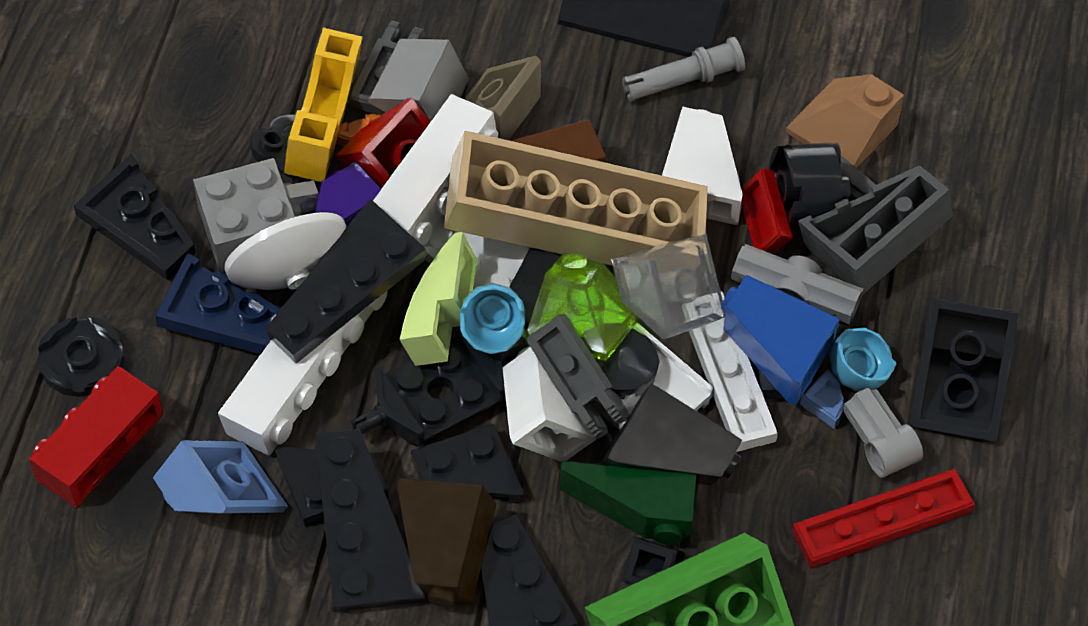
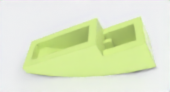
M463 232L454 233L435 256L421 278L406 312L400 341L415 366L448 361L452 327L460 326V311L464 299L473 291L477 258Z

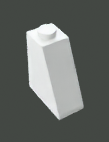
M682 107L662 176L708 186L706 218L738 225L743 194L723 116L702 109L696 110Z
M531 347L521 350L515 359L503 367L509 434L514 445L562 462L567 461L596 440V437L590 434L578 414L571 411Z

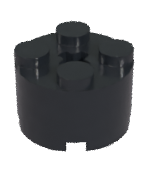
M838 143L793 144L776 146L770 158L769 170H773L776 173V181L790 228H800L798 220L811 215L812 219L835 209L836 203L844 199L849 201L851 186L848 177L842 176L841 150Z

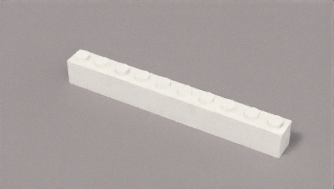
M453 94L449 96L373 200L423 246L430 239L433 226L441 215L446 213L452 157L464 131L498 138L494 113ZM387 291L297 364L271 340L218 412L226 434L270 456L278 444H283L288 439L293 423L302 410H307L312 405L317 389L326 376L333 375L337 370L341 355L349 344L355 343L359 339L364 329V323L371 313L381 308L387 297Z

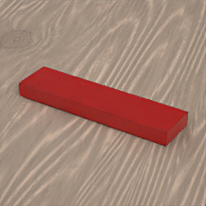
M954 468L794 523L792 533L811 569L972 513L975 504Z

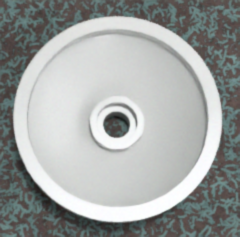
M328 212L301 215L272 225L244 241L229 255L224 266L227 277L232 283L249 289L280 290L288 287L289 289H298L347 226L341 216Z

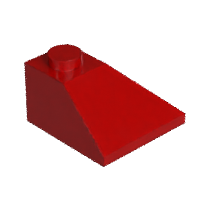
M412 97L407 98L360 129L336 157L345 168L357 162L379 188L382 189L430 124V120Z

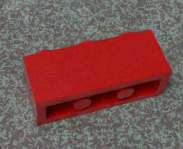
M117 366L108 377L101 378L95 384L91 394L79 407L72 408L65 415L62 425L49 438H44L36 445L32 456L29 458L36 481L77 508L163 416L159 393Z

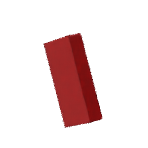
M762 168L741 188L743 194L742 208L753 247L775 255L793 236L774 171Z

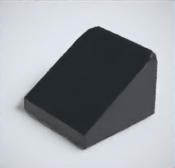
M635 537L621 581L633 585L676 565L681 550L641 537Z

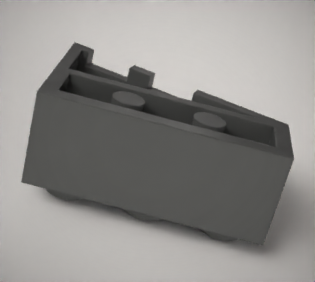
M920 165L871 187L872 192L851 202L844 199L836 203L835 209L812 219L811 215L798 220L804 246L845 282L863 288V294L866 293L953 217L950 189Z

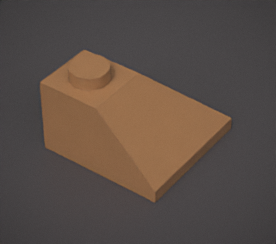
M872 74L833 79L786 127V133L803 144L838 143L841 156L857 168L898 125L904 94Z

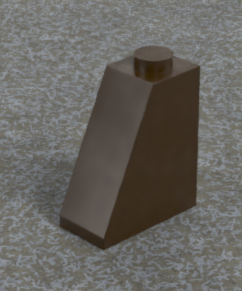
M399 478L397 488L414 583L428 597V601L434 605L446 608L454 607L455 603L472 605L497 505L482 485Z

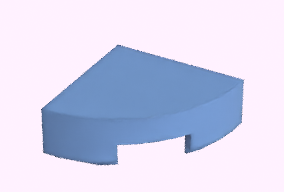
M827 369L802 395L800 400L801 406L833 429L840 422L844 408V397L837 377Z

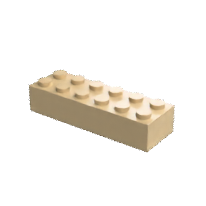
M464 131L452 157L444 228L688 282L704 258L708 186Z

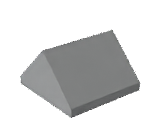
M400 39L368 103L387 112L405 99L412 97L431 122L451 94L461 97L469 77L449 40Z

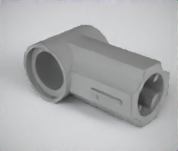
M869 387L855 393L844 404L843 412L865 443L864 449L867 460L879 477H886L923 459V449L917 434L909 425H901L877 389L870 390Z

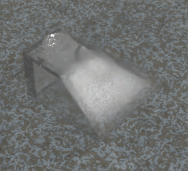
M706 234L641 249L611 259L622 302L662 339L670 338L725 318V311L721 310L723 300Z

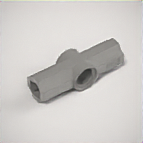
M747 244L742 246L731 275V279L741 283L747 274L826 313L836 314V317L840 319L839 321L847 324L852 322L864 290L858 286L823 274L820 266L807 257L792 256L787 260Z

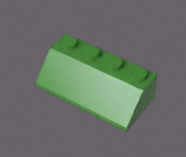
M747 533L740 534L584 607L591 626H794L768 545Z

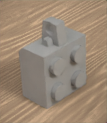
M274 158L193 179L198 209L219 272L221 273L225 272L224 266L227 258L240 244L272 225L315 210L319 197L314 180L295 184L283 183Z

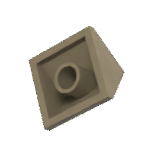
M535 55L487 68L464 100L494 113L498 138L509 140L541 97V60Z

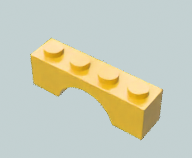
M323 28L315 52L305 100L301 111L297 110L288 138L284 167L285 174L319 182L325 180L357 73L362 44L361 36Z

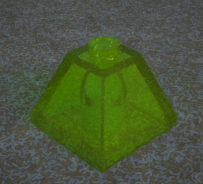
M563 253L545 274L527 329V338L559 314L565 313L593 357L607 361L641 318L642 309L603 263L586 259L582 255Z

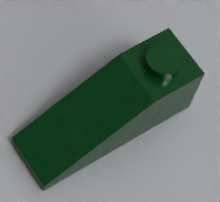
M562 461L560 485L562 492L645 539H655L657 542L667 545L679 542L690 543L696 474Z

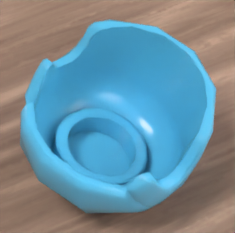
M496 283L478 286L464 299L460 311V331L462 336L475 350L488 354L507 351L521 338L525 326V307L518 294L510 287Z
M867 328L846 329L835 340L830 351L833 374L842 385L854 391H861L868 387L870 390L879 388L889 379L896 366V361L892 359L889 345L879 333Z

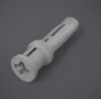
M735 37L727 38L726 43L709 49L704 47L696 48L690 57L631 76H624L622 78L625 93H630L627 94V98L632 102L635 99L700 79L702 82L713 81L714 76L731 70L736 72L744 71L745 59L738 40Z

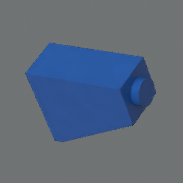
M746 274L738 288L732 286L728 290L722 302L721 310L725 311L723 330L785 400L796 406L832 348L840 319Z

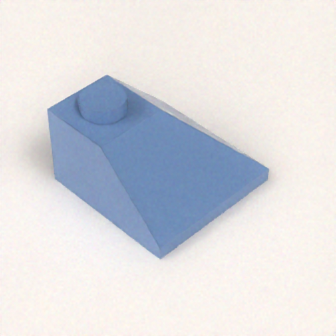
M182 440L153 477L163 492L165 501L174 511L276 513L284 512L288 507L244 442Z

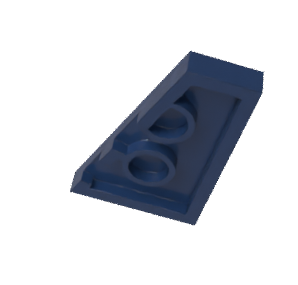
M187 253L156 314L157 327L261 354L271 341L265 328L281 309L252 291L247 293L232 285L226 275L219 271L215 273L200 265L198 258Z

